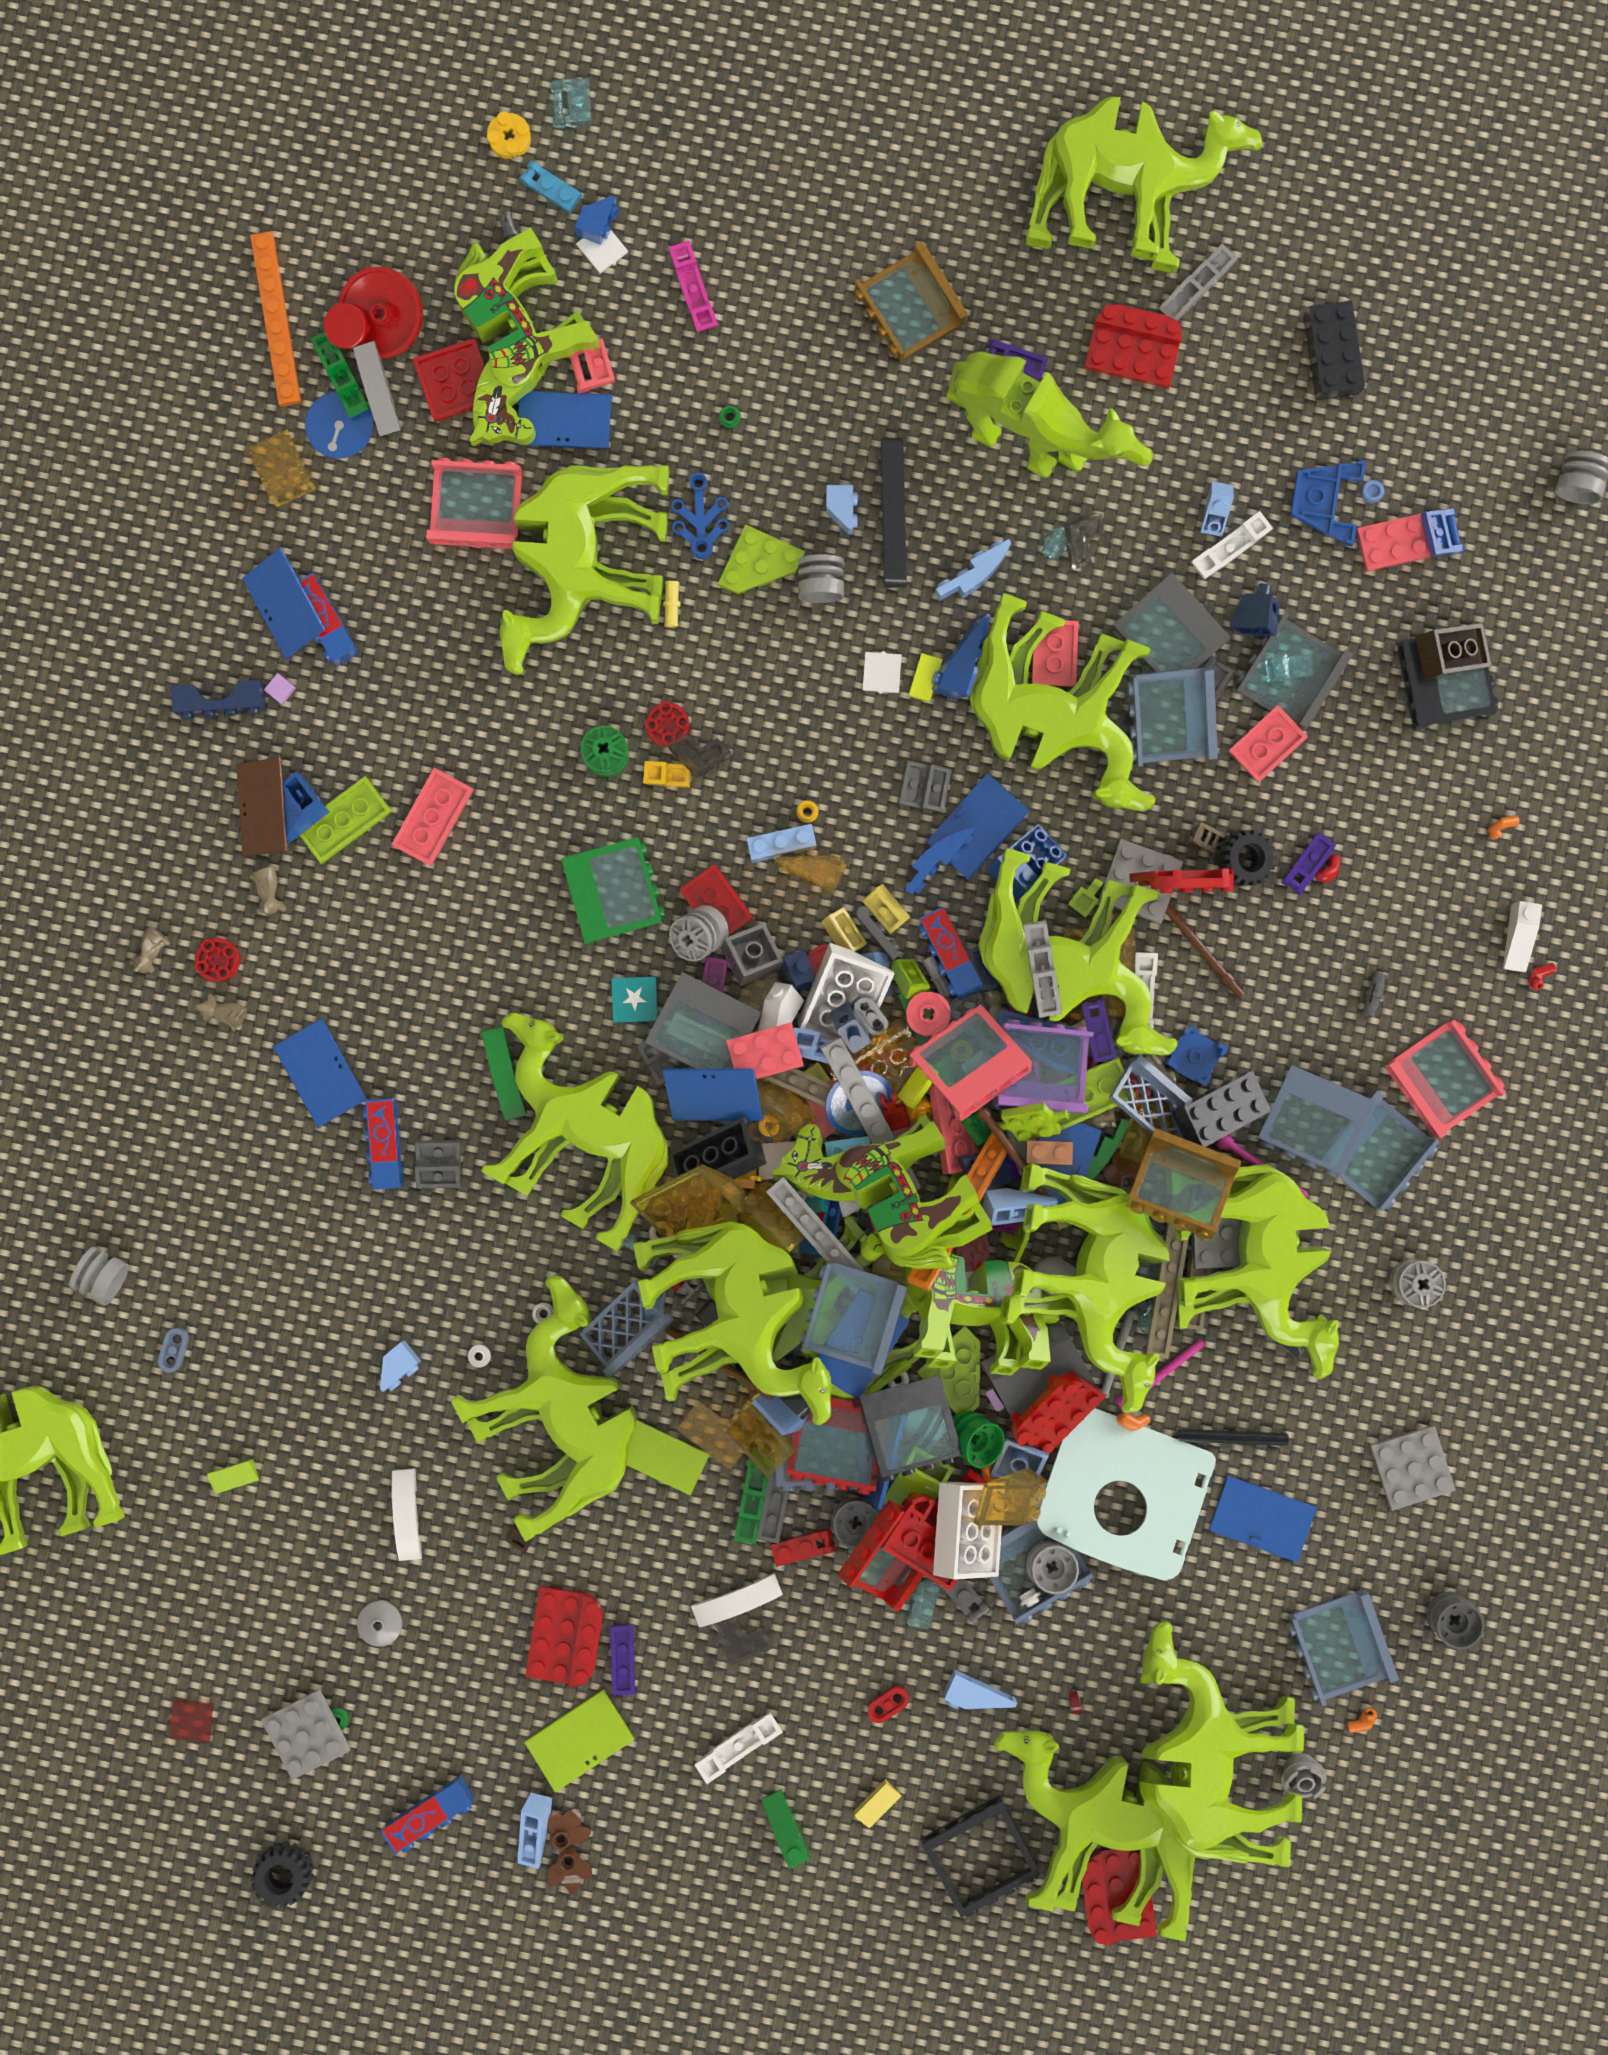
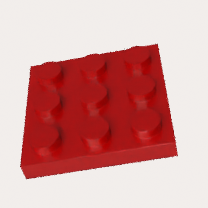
M475 338L412 358L434 422L473 410L477 384L485 367Z

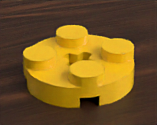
M500 112L491 121L487 130V139L492 151L504 159H512V157L521 156L526 153L531 144V134L525 119L514 113ZM512 132L515 137L505 140L504 134Z

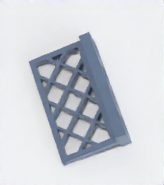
M1142 1055L1128 1059L1124 1065L1126 1069L1110 1094L1109 1099L1149 1133L1153 1134L1155 1130L1152 1118L1159 1117L1161 1126L1159 1130L1167 1133L1175 1131L1177 1137L1183 1138L1172 1113L1163 1112L1161 1101L1168 1103L1170 1110L1192 1098ZM1130 1073L1137 1077L1138 1084L1131 1085ZM1145 1087H1149L1153 1091V1099H1147ZM1132 1088H1139L1141 1100L1134 1101ZM1123 1089H1126L1128 1101L1126 1102L1118 1096L1119 1092ZM1148 1102L1156 1103L1158 1114L1150 1113ZM1135 1104H1143L1145 1115L1141 1116L1137 1113ZM1165 1116H1172L1174 1128H1167Z
M638 1280L632 1282L580 1333V1336L606 1367L603 1372L607 1377H611L621 1371L674 1321L673 1317L669 1313L665 1315L656 1303L651 1308L656 1316L653 1319L645 1318V1308L642 1303ZM633 1289L640 1295V1302L631 1301V1291ZM618 1304H626V1315L617 1314ZM631 1305L640 1307V1317L631 1316ZM604 1317L612 1318V1328L604 1327ZM618 1319L626 1320V1330L618 1329ZM631 1321L640 1322V1332L631 1331ZM597 1330L599 1341L593 1340L588 1332ZM604 1332L612 1333V1343L604 1342ZM618 1334L626 1335V1345L618 1344ZM604 1347L612 1348V1358L610 1360L604 1354Z

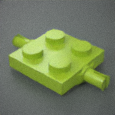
M1042 1102L1004 1109L1001 1113L1003 1122H997L1002 1131L1010 1130L1018 1141H1028L1034 1138L1060 1134L1061 1126L1057 1121L1069 1119V1113L1067 1110L1054 1112Z

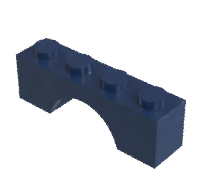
M260 680L237 681L234 691L222 700H208L204 698L200 689L195 685L171 686L173 713L179 716L180 719H193L194 715L213 718L216 717V714L222 713L225 716H237L238 712H246L249 715L260 714V711L267 710L265 684Z

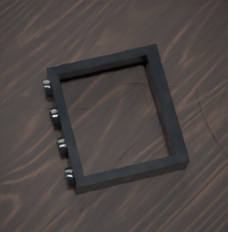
M1000 1795L921 1837L922 1846L961 1918L974 1915L978 1908L994 1904L998 1897L1014 1893L1018 1886L1034 1882L1038 1875L1041 1874L1036 1861ZM1001 1813L1029 1867L962 1903L934 1849Z

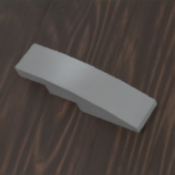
M1222 243L1208 259L1204 260L1192 275H1189L1159 307V310L1178 321L1233 266L1238 258Z
M375 341L353 347L379 435L383 436L401 430L402 428L395 411V404L388 386L389 382Z
M1043 920L1023 924L1039 1018L1062 1014L1047 922Z

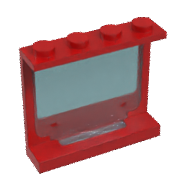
M831 1398V1416L824 1424L820 1426L815 1425L812 1420L813 1413L811 1411L802 1428L794 1432L786 1474H790V1479L803 1482L805 1477L813 1479L812 1484L825 1486L826 1482L834 1483V1488L848 1491L849 1486L857 1488V1493L870 1495L871 1491H876L877 1479L873 1480L872 1475L879 1472L861 1406L854 1408L851 1401ZM889 1417L875 1422L882 1451Z
M889 1499L837 1575L850 1588H853L855 1585L883 1599L892 1609L899 1612L924 1575L881 1548L905 1513L902 1510L904 1507Z

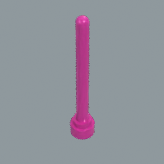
M1230 1134L1214 1143L1219 1149L1232 1151L1252 1166L1265 1164L1234 1143V1139H1232ZM1299 1187L1302 1194L1307 1198L1308 1192Z
M1197 1340L1156 1372L1151 1388L1202 1349L1204 1341ZM1120 1395L1114 1401L1122 1410L1123 1395Z

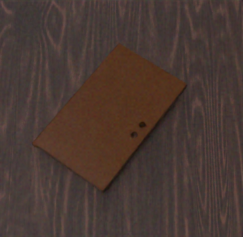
M277 756L276 758L236 764L242 857L282 851L287 852L281 757Z

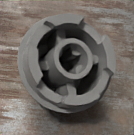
M1299 1753L1292 1755L1284 1763L1281 1782L1287 1793H1298L1302 1798L1313 1796V1799H1316L1326 1789L1327 1775L1325 1769L1312 1756Z

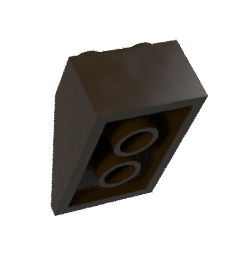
M1483 623L1437 629L1415 636L1424 680L1492 667Z

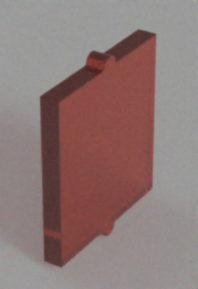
M174 1700L172 1717L169 1719L171 1722L170 1739L209 1742L211 1739V1727L214 1724V1720H212L214 1703Z

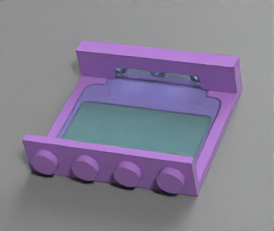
M1007 1020V1023L1001 1024L1002 1029L1032 1061V1071L994 1098V1106L1020 1107L1044 1102L1052 1111L1067 1110L1068 1113H1087L1088 1104H1084L1088 1044L1089 1038L1093 1037L1094 1032L1087 1031V1027L1079 1026L1069 1030L1065 1029V1025L1052 1024L1051 1028L1043 1027V1023L1029 1022V1025H1021L1019 1020ZM1000 1037L998 1053L1007 1047Z

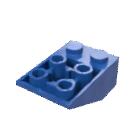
M298 771L283 781L287 845L330 812L308 781Z
M1039 824L1009 848L1031 855L1030 861L1021 865L1015 872L1012 892L1014 901H1018L1042 874L1044 862L1058 865L1067 857L1065 852ZM1002 855L987 868V871L996 881L999 867L1002 863Z

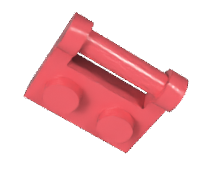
M603 338L598 339L600 348L578 351L567 357L572 364L578 393H586L591 389L615 383ZM580 354H585L591 380L585 381L578 357Z

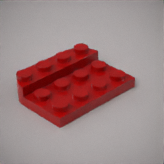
M1118 304L1107 305L1099 313L1094 324L1084 369L1169 389L1182 339L1180 323L1167 315Z
M1233 869L1129 873L1130 882H1138V886H1151V889H1160V894L1174 893L1173 889H1180V893H1194V888H1200V893L1214 892V888H1220V892H1234Z
M1070 1370L1069 1374L1058 1377L1055 1374L1050 1376L1047 1380L1051 1385L1022 1415L1017 1411L1012 1415L1013 1423L1010 1432L1021 1447L1025 1444L1050 1454L1107 1396L1102 1389L1075 1371Z
M912 1492L901 1503L904 1507L902 1510L905 1513L881 1548L943 1588L951 1591L958 1579L933 1575L938 1501L927 1494Z
M540 1586L525 1677L569 1684V1687L583 1685L587 1682L596 1666L604 1616L601 1605L593 1598V1595L585 1592Z
M1106 1847L1095 1849L1090 1855L1087 1870L1081 1882L1086 1923L1092 1937L1099 1944L1113 1946V1942L1157 1936L1152 1896L1141 1913L1140 1926L1118 1922L1111 1917L1112 1909L1121 1906L1127 1901L1138 1880L1140 1866L1139 1850L1122 1851Z

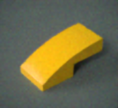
M645 761L644 784L690 788V764Z

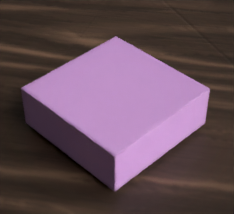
M277 673L264 690L283 705L296 687Z
M991 1385L986 1388V1395L995 1410L1000 1411L1005 1408L994 1386Z

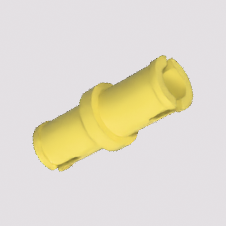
M666 581L665 601H663V607H665L664 626L678 627V608L680 607V602L678 601L679 582Z

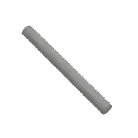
M1127 1310L1115 1345L1119 1350H1124L1136 1314L1134 1311ZM1107 1372L1101 1387L1107 1395L1106 1397H1108L1115 1377L1114 1374Z

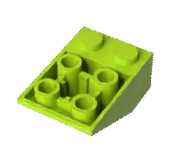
M913 1443L900 1467L939 1456L930 1451L927 1452L921 1446L918 1447ZM942 1461L935 1463L936 1467L923 1471L922 1467L915 1468L916 1473L902 1476V1472L895 1475L896 1479H893L886 1492L884 1504L886 1505L890 1499L902 1506L901 1503L912 1492L927 1494L936 1500L939 1496L940 1482L948 1481L954 1469L953 1464L943 1465Z

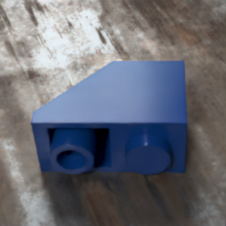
M609 196L582 208L575 225L577 237L601 245L603 239L608 238L611 230L610 223L612 219H616L619 211L616 197Z

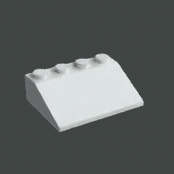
M829 943L797 1020L798 1027L800 1029L821 1032V1037L835 1039L840 1035L835 1029L830 1012L848 1000L853 1006L856 997L863 994L871 996L880 1007L894 976V971L850 949ZM864 1002L860 1006L866 1007L868 1003ZM844 1017L841 1021L846 1022L849 1017Z
M940 1482L933 1575L950 1579L999 1576L1005 1485Z

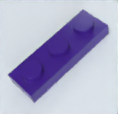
M611 1625L612 1695H634L636 1693L634 1625Z

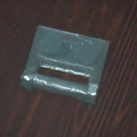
M589 78L550 82L554 101L555 117L553 118V127L561 129L566 126L591 125ZM563 90H568L569 116H563Z

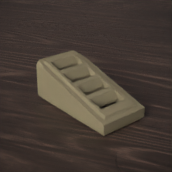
M1200 822L1190 844L1214 855L1215 851H1219L1215 849L1219 839L1228 835ZM1206 832L1207 836L1204 842L1200 841L1203 833ZM1213 835L1215 836V839L1212 845L1210 846L1208 845V842L1211 836Z

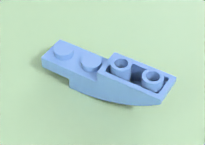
M1008 539L1004 542L999 540L991 545L990 550L986 552L981 550L972 555L969 563L971 570L966 568L957 574V578L951 581L946 579L940 582L935 591L938 601L957 591L963 599L982 586L1004 560L1011 545L1010 540Z
M793 1028L801 1057L828 1063L820 1046L831 1041V1039L821 1037V1032Z

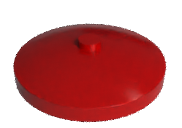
M370 267L357 272L344 285L338 304L349 303L359 307L370 325V331L360 345L375 341L380 359H390L401 355L414 344L423 323V306L417 289L406 276L386 267Z

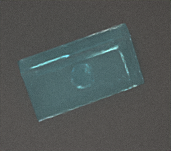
M920 1580L916 1586L907 1621L908 1626L929 1629L940 1588L939 1584Z

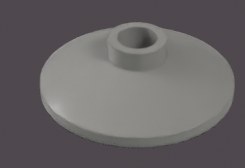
M375 1601L366 1605L360 1612L357 1620V1629L361 1638L366 1643L377 1647L386 1646L395 1641L402 1629V1617L398 1609L391 1603ZM375 1622H380L382 1628L376 1629L374 1626Z

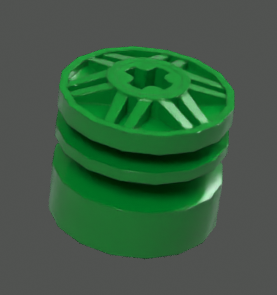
M611 726L592 728L585 734L581 742L580 752L583 761L593 774L599 777L611 778L625 770L629 762L630 751L624 736L617 729ZM600 747H607L609 752L601 754Z
M972 1410L960 1411L952 1417L963 1454L958 1457L963 1458L964 1461L977 1468H985L993 1464L999 1458L1004 1448L1005 1436L1003 1430L994 1422ZM946 1428L944 1441L946 1447L952 1452L953 1449Z

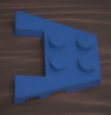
M1362 460L1356 463H1343L1338 466H1324L1298 471L1296 473L1290 516L1347 546H1353L1357 525L1334 521L1340 479L1354 482H1362L1364 480L1366 461Z

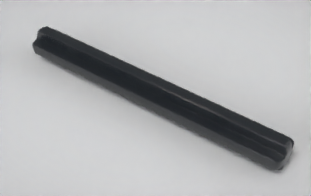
M1179 1429L1177 1433V1438L1180 1442L1287 1446L1289 1444V1435L1286 1433Z

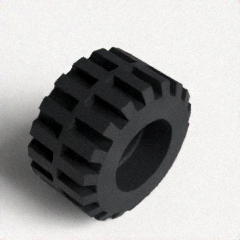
M1256 830L1232 832L1222 838L1223 842L1218 843L1219 851H1215L1214 856H1217V860L1214 861V864L1218 865L1219 869L1234 870V885L1254 886L1257 883H1263L1265 881L1264 878L1271 876L1269 871L1275 869L1276 865L1273 864V861H1277V856H1273V852L1276 850L1274 846H1270L1272 843L1270 838L1265 839L1266 835L1258 833ZM1243 846H1246L1252 855V863L1246 871L1240 866L1238 860L1239 852Z
M280 1842L276 1843L273 1847L270 1846L266 1849L254 1865L252 1870L254 1872L251 1875V1881H254L252 1889H257L258 1892L255 1895L258 1899L262 1897L264 1899L262 1903L265 1905L270 1902L273 1908H276L278 1904H280V1908H285L288 1903L291 1906L303 1896L310 1885V1881L313 1878V1873L311 1872L314 1867L313 1864H309L311 1861L310 1855L305 1856L306 1850L304 1848L299 1850L297 1848L298 1844L294 1843L292 1846H289V1842H284L281 1846ZM283 1865L289 1868L293 1874V1883L281 1884L277 1882L272 1875V1866Z

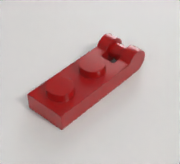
M831 1528L779 1541V1544L771 1543L770 1546L776 1567L837 1551L835 1543H832L831 1536L833 1534ZM822 1539L824 1546L817 1547L816 1540Z

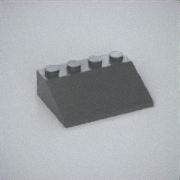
M1060 1319L1057 1323L1047 1326L1051 1362L1043 1369L1019 1368L1011 1376L990 1374V1366L995 1355L981 1362L1011 1417L1015 1411L1022 1415L1051 1385L1047 1379L1053 1374L1058 1377L1069 1374L1071 1370L1091 1383H1095ZM1021 1348V1359H1022L1023 1349Z

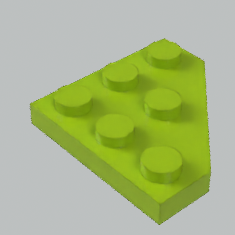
M745 524L718 582V586L739 595L746 592V590L796 574L799 568L798 559L804 557L805 551Z
M963 1325L952 1336L957 1361L949 1369L927 1367L925 1362L916 1371L923 1379L941 1376L948 1405L956 1414L963 1410L974 1411L980 1403V1341Z

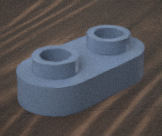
M174 1328L166 1333L158 1358V1365L164 1372H174L182 1366L189 1343V1335L186 1330ZM176 1335L181 1337L180 1343L175 1341ZM170 1356L175 1359L174 1364L169 1363Z

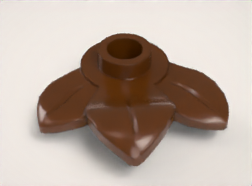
M1117 1150L1112 1157V1165L1104 1166L1103 1168L1105 1179L1109 1183L1115 1184L1116 1187L1122 1188L1125 1192L1131 1193L1143 1157L1140 1156L1130 1160L1122 1150ZM1125 1178L1129 1181L1127 1187L1123 1185V1180Z
M571 1808L563 1815L553 1811L549 1816L547 1826L551 1832L549 1839L553 1848L564 1850L570 1845H580L590 1836L591 1829L580 1825L582 1815L579 1808ZM562 1834L565 1836L563 1840L557 1839L558 1835Z
M567 1848L559 1853L557 1862L549 1868L548 1884L552 1887L562 1882L571 1894H575L581 1885L582 1879H592V1868L587 1861L580 1859L579 1854L574 1849ZM570 1856L573 1861L568 1863L565 1861V1857Z

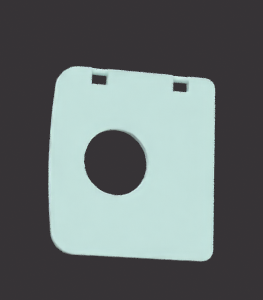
M1094 1408L1060 1444L1037 1512V1526L1045 1536L1103 1562L1161 1580L1172 1579L1179 1574L1183 1566L1185 1554L1190 1544L1207 1491L1206 1489L1215 1466V1456L1209 1451L1180 1442L1178 1439L1146 1427H1142L1137 1431H1130L1117 1424V1416ZM1198 1473L1205 1476L1201 1488L1194 1485ZM1113 1481H1125L1134 1485L1141 1492L1145 1500L1146 1514L1144 1521L1136 1531L1128 1535L1118 1536L1107 1532L1100 1526L1095 1517L1094 1501L1096 1495L1103 1486ZM1176 1540L1183 1542L1180 1554L1173 1553Z

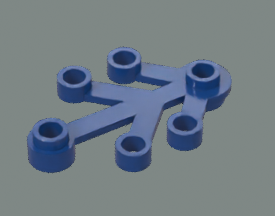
M694 473L690 477L689 482L691 489L695 491L696 516L684 506L683 501L680 499H675L671 503V508L675 514L682 515L696 528L697 537L685 528V524L682 521H675L672 525V530L675 535L682 536L691 544V552L694 557L706 559L712 554V543L721 533L728 532L729 522L723 518L719 519L716 522V527L707 536L705 528L720 512L727 510L728 501L724 497L717 498L715 505L704 514L703 491L707 488V478L702 473ZM701 481L703 485L696 487L695 482ZM720 501L726 503L722 508L717 505ZM677 503L682 505V508L679 510L674 508V505ZM720 523L727 525L725 529H720L718 526ZM677 525L683 526V529L681 531H676L675 527ZM703 545L706 547V550L704 552L698 551V547Z

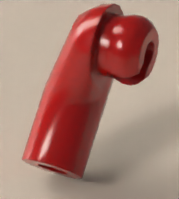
M1330 855L1328 867L1323 871L1318 870L1315 877L1318 882L1329 883L1337 877L1341 856Z
M1550 963L1534 968L1528 980L1529 987L1536 991L1541 990L1544 986L1542 985L1544 977L1557 972L1555 964Z

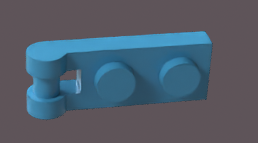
M530 160L527 165L528 169L519 177L520 182L571 214L582 197L581 192L543 169L535 161ZM535 174L539 176L537 182L532 179Z

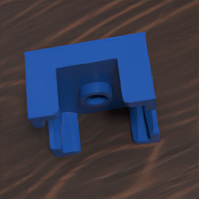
M1188 1025L1183 1029L1177 1040L1178 1045L1176 1049L1168 1055L1164 1065L1197 1085L1204 1087L1207 1086L1211 1079L1209 1075L1217 1061L1225 1055L1228 1047L1219 1042L1211 1041L1198 1033L1199 1030Z

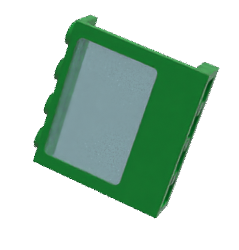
M638 837L561 858L584 943L587 946L595 944V941L655 924L662 925V919L666 918L663 906H658L656 897H660L657 885H652L650 876L654 875L651 863L646 864L644 855L648 854L645 842H640Z

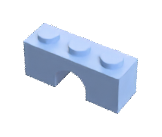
M812 824L747 838L752 863L773 859V857L785 853H800L813 850L817 846Z

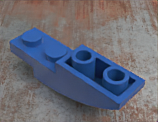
M967 828L958 831L930 847L912 865V868L918 873L905 890L911 895L914 892L919 894L926 885L923 881L928 874L932 877L940 866L937 864L939 861L945 866L948 863L953 865L961 855L958 853L963 845L967 848L974 839V836L971 835L974 830Z

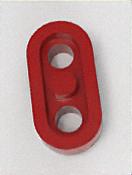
M893 1686L873 1699L867 1707L870 1720L875 1723H883L903 1710L909 1702L906 1689L901 1686ZM895 1694H900L901 1699L894 1700L893 1696ZM877 1706L883 1708L882 1712L876 1713L874 1709Z

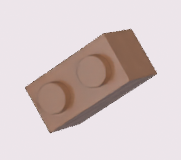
M1027 1141L1026 1163L1072 1165L1073 1142Z

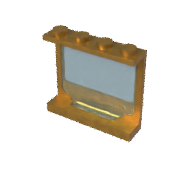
M923 241L915 245L912 254L865 282L861 283L859 279L855 281V290L853 292L858 302H863L866 307V315L871 321H875L878 326L876 330L882 339H886L889 344L888 350L893 357H897L899 362L967 322V311Z
M1155 1128L1125 1207L1130 1208L1136 1214L1151 1216L1157 1222L1169 1223L1180 1231L1187 1230L1195 1233L1198 1238L1212 1240L1218 1230L1217 1226L1241 1161Z

